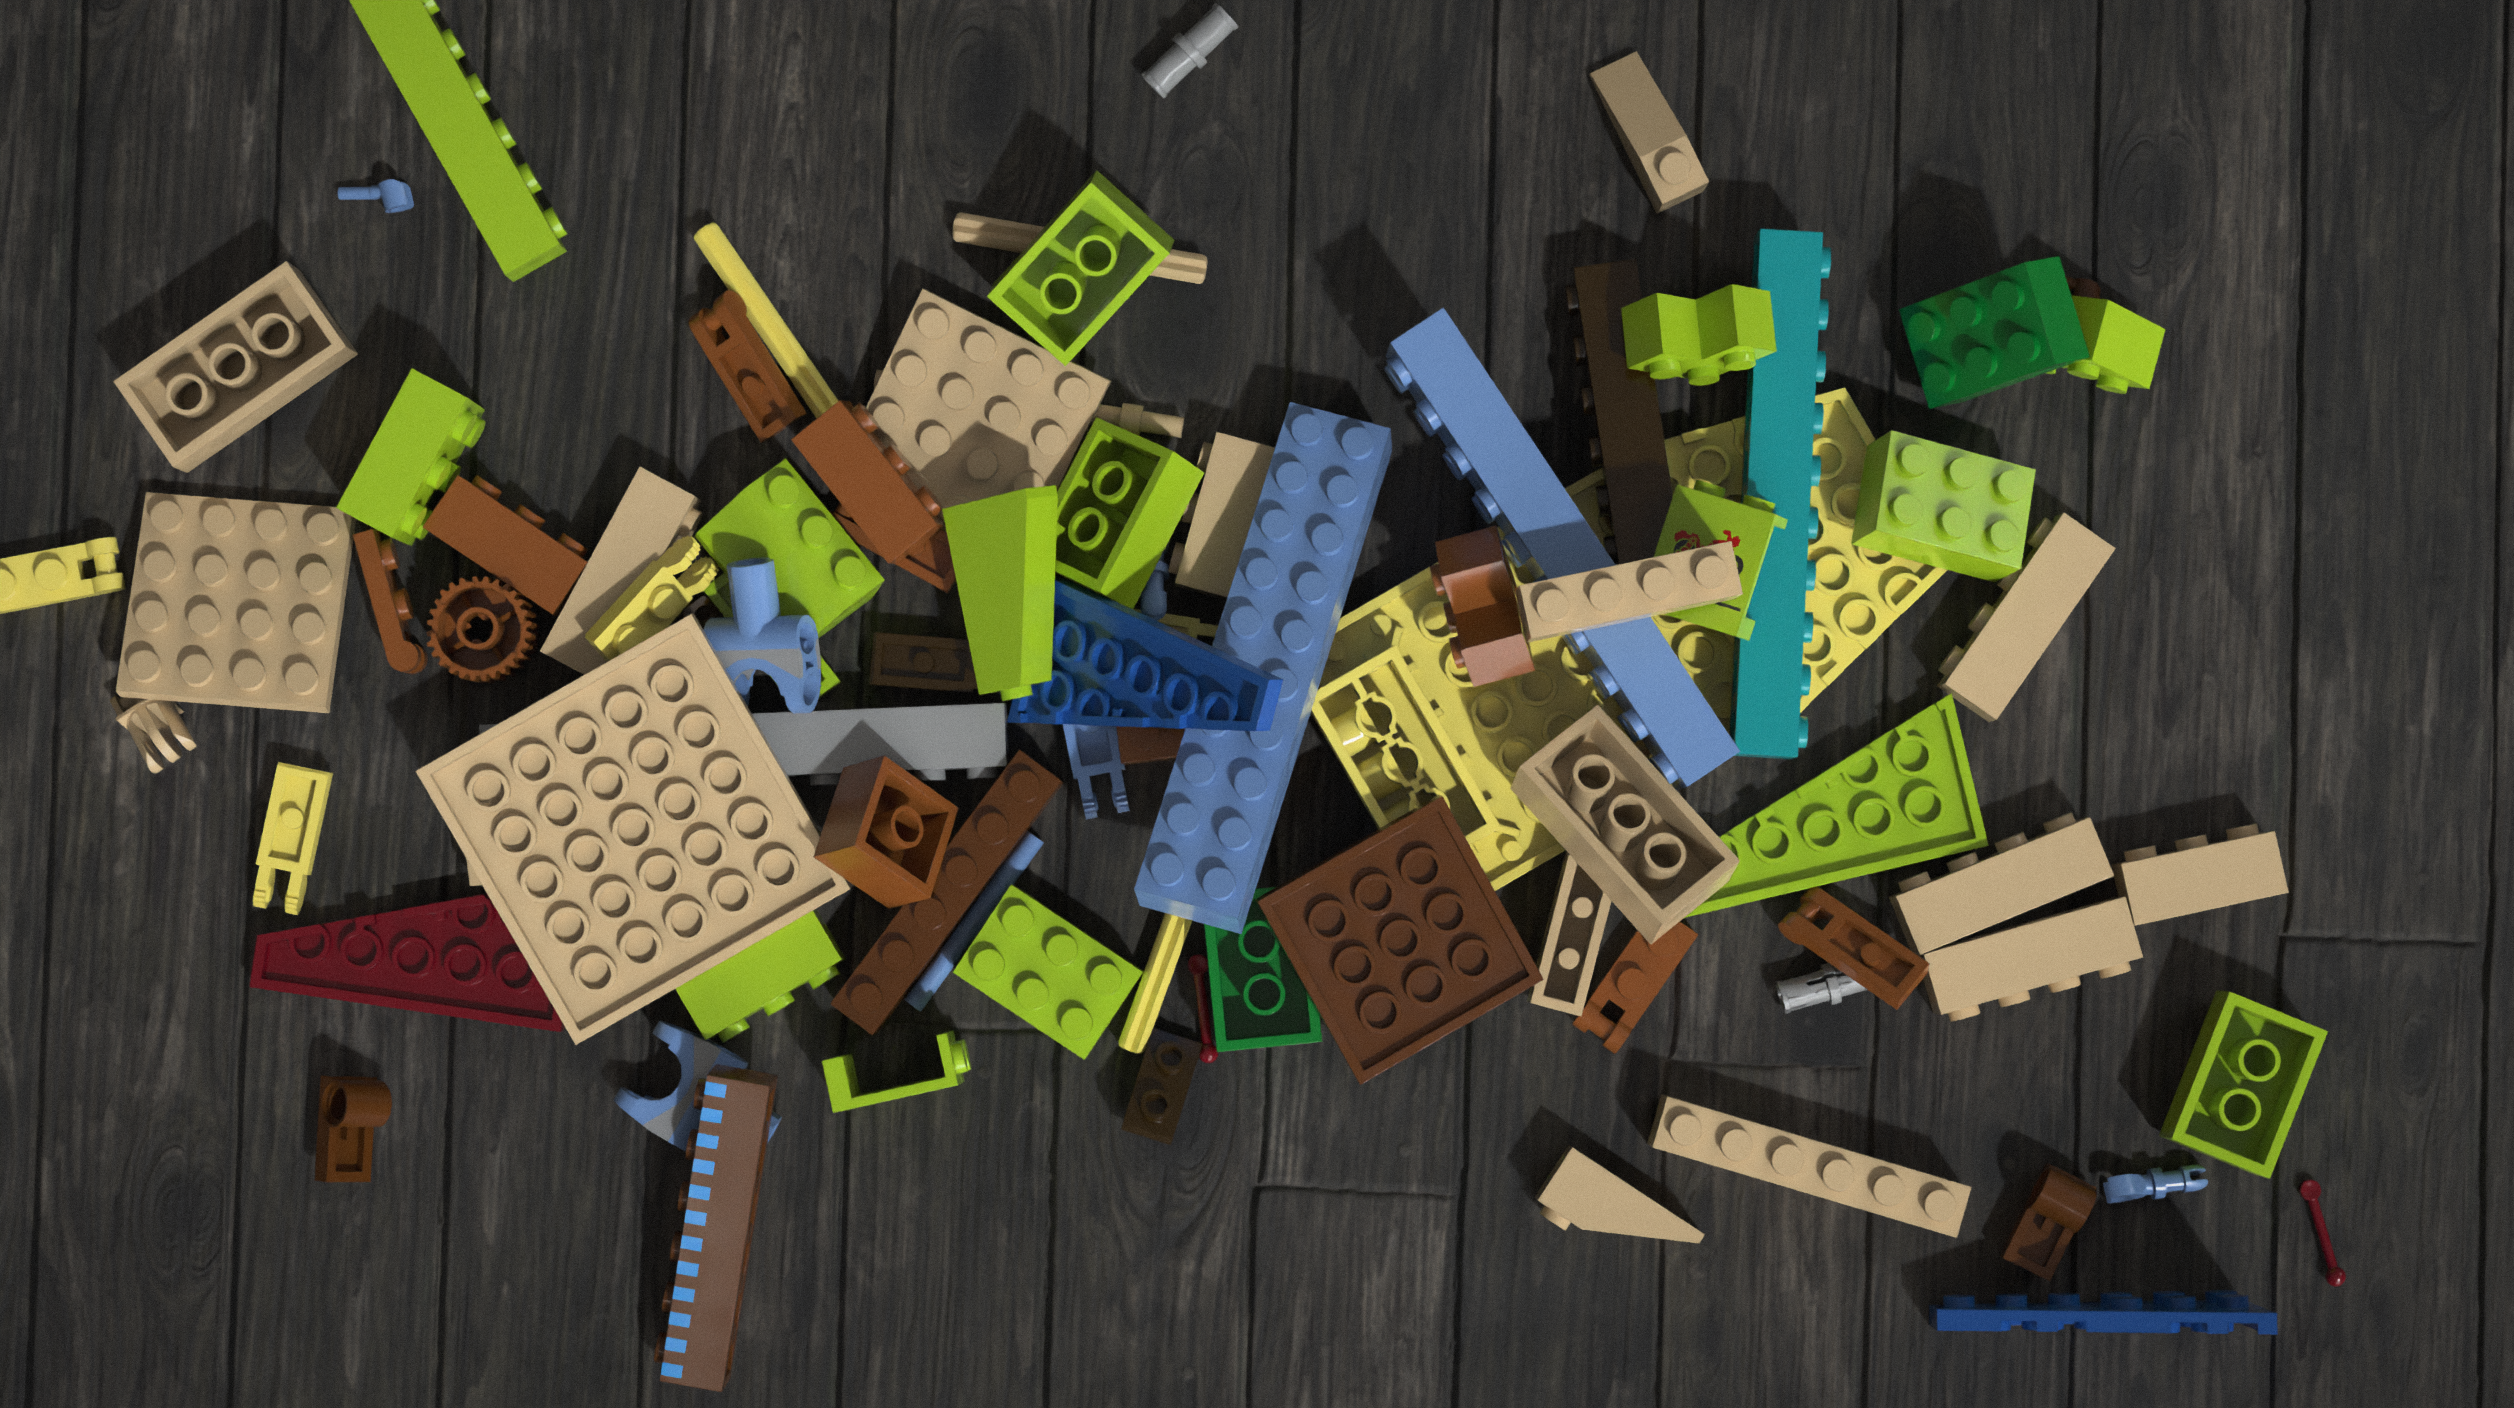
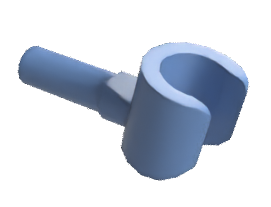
M394 179L382 181L378 185H372L371 187L338 188V198L340 200H376L382 198L385 213L401 212L414 207L408 184Z

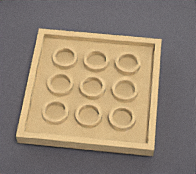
M922 289L866 409L879 425V428L874 433L886 448L890 444L896 446L911 465V469L906 474L919 489L923 485L927 486L940 501L943 508L1024 488L1056 485L1058 491L1106 394L1111 380L1073 361L1064 366L1044 347L927 289ZM941 511L939 516L944 521L943 512ZM942 527L941 530L946 532V527Z
M146 492L116 684L117 694L120 697L329 713L356 518L336 507Z

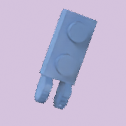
M1063 724L1074 780L1078 779L1086 820L1097 818V811L1099 809L1090 776L1110 773L1113 787L1111 794L1114 806L1117 808L1118 813L1130 811L1122 770H1125V765L1121 764L1117 727Z

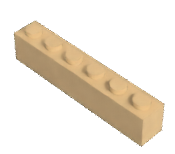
M1661 1094L1647 1142L1649 1146L1955 1238L1958 1236L1972 1188L1956 1181Z

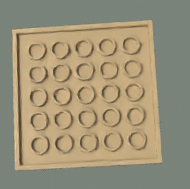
M694 613L416 771L575 1045L850 890L852 887L849 881L813 857L821 832Z

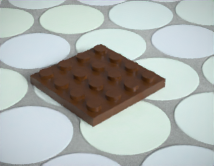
M1440 794L1255 899L1360 1085L1544 980L1447 803Z

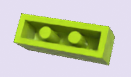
M816 908L677 987L676 991L704 1039L709 1040L718 1035L722 1043L750 1028L746 1018L759 1010L764 1009L767 1016H770L794 1002L795 999L791 992L803 984L809 982L814 990L840 975L836 965L846 960Z

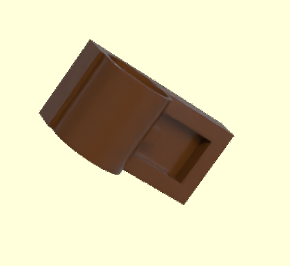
M321 1075L314 1181L371 1182L374 1127H381L387 1122L392 1108L391 1093L385 1082L377 1080V1077Z
M2045 1163L2000 1257L2050 1281L2074 1232H2078L2087 1220L2097 1197V1187L2049 1163Z

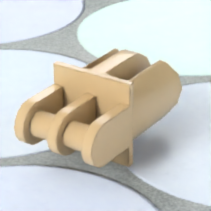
M117 696L110 699L111 705L117 714L116 720L129 731L152 773L157 774L165 768L153 743L172 763L183 756L174 736L189 751L197 747L180 716L184 711L175 701L127 697L120 699Z

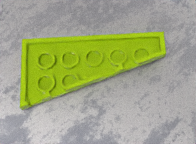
M1952 693L1719 836L1740 862L1729 882L1686 917L1989 846Z

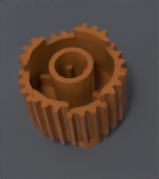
M474 576L472 581L460 578L459 585L451 582L449 584L450 590L442 589L440 591L441 599L434 601L438 607L430 609L429 612L433 615V619L427 620V624L432 626V630L427 632V636L431 637V640L427 642V646L435 649L432 652V656L440 659L438 664L449 668L451 674L483 684L487 682L493 684L495 680L506 681V675L516 676L515 669L523 670L525 668L523 662L525 660H532L531 655L537 651L540 636L537 632L540 629V625L533 621L538 616L530 611L533 607L532 603L525 601L526 596L498 579L494 580L485 576L481 579ZM480 618L486 622L493 623V630L490 631L492 635L487 641L479 638L474 639L472 634L479 630L475 623Z

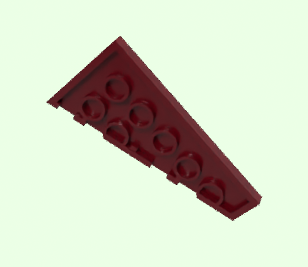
M488 894L257 935L249 985L251 988L556 1032L564 1031L563 1022Z

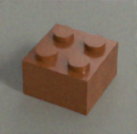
M885 755L843 767L813 857L888 909L931 898L959 808Z

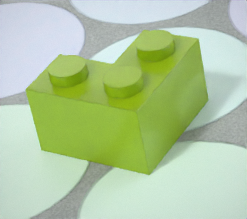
M1731 284L1696 300L1655 293L1621 308L1627 368L1649 372L1650 377L1654 379L1681 377L1687 378L1688 383L1691 385H1709L1718 382L1720 375L1723 373L1753 368L1756 366L1757 359L1777 352L1770 291Z
M2072 296L2090 357L2063 368H2067V372L2074 376L2097 380L2096 387L2109 392L2126 394L2128 386L2150 389L2166 329L2110 300ZM2056 369L2046 374H2055Z

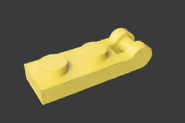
M99 538L85 543L0 559V614L126 589L123 573L117 572L114 556L119 554L117 538ZM94 559L97 576L85 579L82 561Z

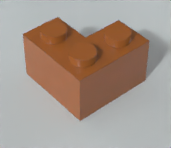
M1497 526L1435 542L1439 564L1431 565L1430 571L1438 597L1447 594L1450 601L1443 603L1451 634L1456 632L1458 634L1456 637L1449 638L1457 669L1467 667L1473 687L1535 671L1530 642L1526 643L1515 590L1518 587Z

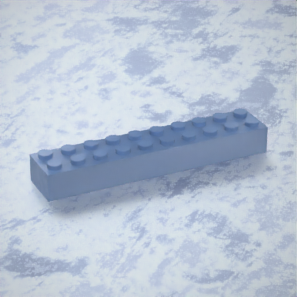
M1444 307L1390 342L1386 354L1388 365L1384 367L1388 377L1401 394L1409 390L1417 402V409L1413 411L1416 419L1429 437L1436 433L1439 435L1447 447L1445 448L1446 452L1442 454L1446 464L1459 481L1467 477L1476 491L1474 493L1475 496L1471 498L1473 504L1487 524L1494 520L1497 522L1505 534L1504 540H1502L1505 552L1517 568L1525 564L1535 579L1533 582L1615 565ZM1651 617L1561 635L1575 655L1582 651L1594 667L1588 673L1592 683L1604 699L1611 695L1614 697L1624 712L1617 717L1622 728L1634 743L1642 739L1653 756L1648 760L1664 776L1668 783L1672 784L1676 791L1688 787L1740 752Z
M1292 402L1289 403L1212 647L1283 679L1270 731H1232L1185 728L1134 888L1139 906L1242 934L1391 457V428Z

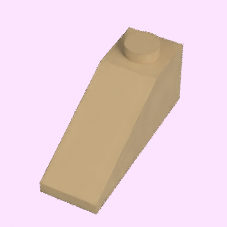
M1637 51L1590 73L1589 76L1656 213L1658 214L1702 193L1707 187L1709 180L1686 133Z
M1568 1145L1535 1196L1539 1202L1544 1204L1539 1214L1565 1231L1570 1223H1573L1582 1230L1700 1243L1705 1235L1570 1145Z

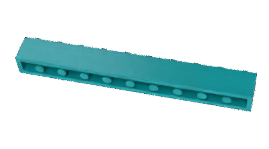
M1760 229L1754 236L1751 288L1770 291L1777 352L1757 359L1756 366L1747 369L1741 504L1745 495L1775 503L1773 513L1788 519L1785 530L1774 527L1746 614L1747 618L1756 621L1750 641L1734 636L1729 735L1740 750L1734 756L1793 759L1798 757V748H1806L1808 717L1800 716L1801 695L1808 696L1810 691L1811 667L1810 664H1802L1803 643H1811L1813 612H1805L1806 591L1814 590L1816 579V561L1807 559L1808 538L1816 539L1819 518L1818 508L1810 507L1811 486H1819L1821 475L1820 455H1812L1813 434H1821L1824 416L1823 403H1815L1816 382H1824L1826 371V352L1818 351V330H1826L1829 313L1828 299H1820L1821 278H1829L1831 267V248L1823 247V232Z

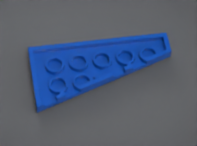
M1055 574L1052 681L1031 685L1033 695L1013 699L1007 723L1270 731L1283 679Z
M2233 1290L2205 1291V1300H2196L2195 1296H2187L2185 1292L2156 1291L2153 1292V1301H2142V1297L2132 1296L2130 1292L2100 1293V1302H2080V1294L2050 1293L2048 1294V1303H2027L2026 1294L1995 1295L1996 1304H1975L1974 1295L1943 1296V1305H1929V1326L1937 1331L2011 1330V1325H2022L2024 1330L2058 1332V1330L2064 1329V1324H2074L2076 1329H2086V1332L2178 1333L2181 1326L2190 1327L2193 1332L2229 1334V1332L2234 1331V1323H2240L2258 1331V1334L2278 1335L2277 1313L2250 1303L2248 1295H2238L2237 1291Z

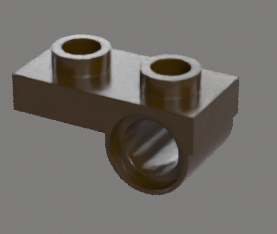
M1153 1028L1121 1130L1168 1145L1172 1144L1203 1043Z

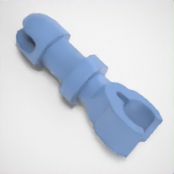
M1169 542L1140 595L1141 613L1157 621L1162 619L1167 611V593L1164 591V581L1169 578V565L1164 562V555L1168 552Z
M2201 1165L2180 1166L2178 1170L2162 1172L2161 1168L2158 1167L2148 1169L2146 1175L2124 1174L2107 1178L2108 1182L2103 1183L2107 1203H2120L2142 1198L2146 1195H2150L2154 1200L2165 1198L2166 1192L2181 1190L2182 1193L2198 1191L2208 1185V1180H2191V1175L2201 1174L2206 1169Z

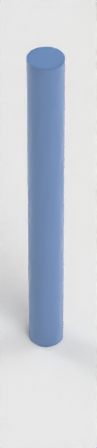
M1029 831L1025 833L904 999L906 1002L920 1012L923 1010L980 932L1010 885L1015 884L1042 847L1043 841Z

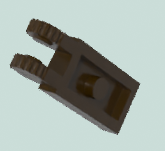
M874 632L870 685L975 694V690H978L968 640Z

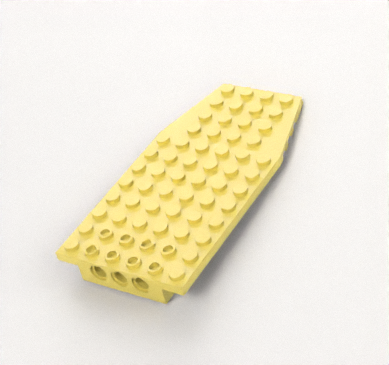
M1846 388L1815 396V403H1823L1824 416L1821 434H1813L1812 455H1820L1821 475L1819 486H1811L1810 507L1818 508L1819 518L1816 539L1808 538L1807 559L1816 561V579L1814 590L1806 591L1805 612H1813V636L1811 643H1803L1802 664H1810L1811 683L1809 695H1801L1800 713L1947 571L1946 569L1851 544L1867 445L1875 441V438ZM1745 416L1664 440L1673 494L1677 484L1693 489L1695 481L1700 480L1725 488L1724 499L1741 503ZM1600 468L1565 488V490L1604 547L1603 537L1612 536L1610 517H1600L1595 486L1605 485L1603 470ZM1498 527L1497 529L1499 531L1501 540H1504L1505 534L1503 533L1501 528ZM1507 555L1517 587L1533 583L1535 579L1525 564L1517 568ZM1430 567L1340 618L1311 714L1378 829L1440 794L1443 796L1492 887L1496 891L1565 851L1563 846L1510 789L1519 766L1596 705H1599L1629 738L1617 719L1624 712L1612 695L1607 699L1602 697L1588 675L1594 667L1583 651L1575 655L1562 636L1530 642L1535 671L1473 687L1467 667L1457 669L1454 662L1449 638L1456 637L1458 634L1457 632L1451 634L1443 603L1450 601L1447 594L1438 597ZM1665 614L1652 616L1651 619L1729 734L1734 636ZM1642 739L1634 743L1647 759L1653 757Z

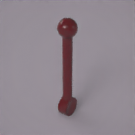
M1196 954L1189 958L1187 968L1194 975L1201 1040L1203 1043L1199 1058L1204 1063H1213L1217 1060L1219 1052H1217L1216 1046L1212 1044L1204 973L1208 969V960L1205 956Z
M2305 1180L2299 1185V1195L2308 1201L2328 1268L2325 1273V1279L2329 1285L2338 1287L2345 1282L2346 1273L2337 1265L2318 1197L2321 1195V1186L2317 1181Z

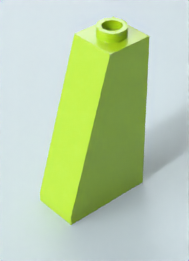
M1056 485L1024 488L942 509L979 695L1000 691L1002 701L1033 695L1031 685L1052 681L1058 511Z

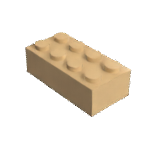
M285 261L113 382L172 467L188 473L354 358L358 353L301 271Z
M1596 705L1520 765L1510 788L1650 944H1653L1728 883L1740 862L1736 855L1675 788L1668 783L1664 776L1599 705Z

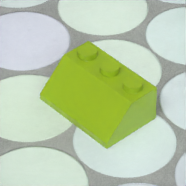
M787 459L781 461L743 489L695 535L696 539L727 577L728 563L749 558L763 557L774 559L781 616L809 615L816 624L818 639L871 600L885 581Z

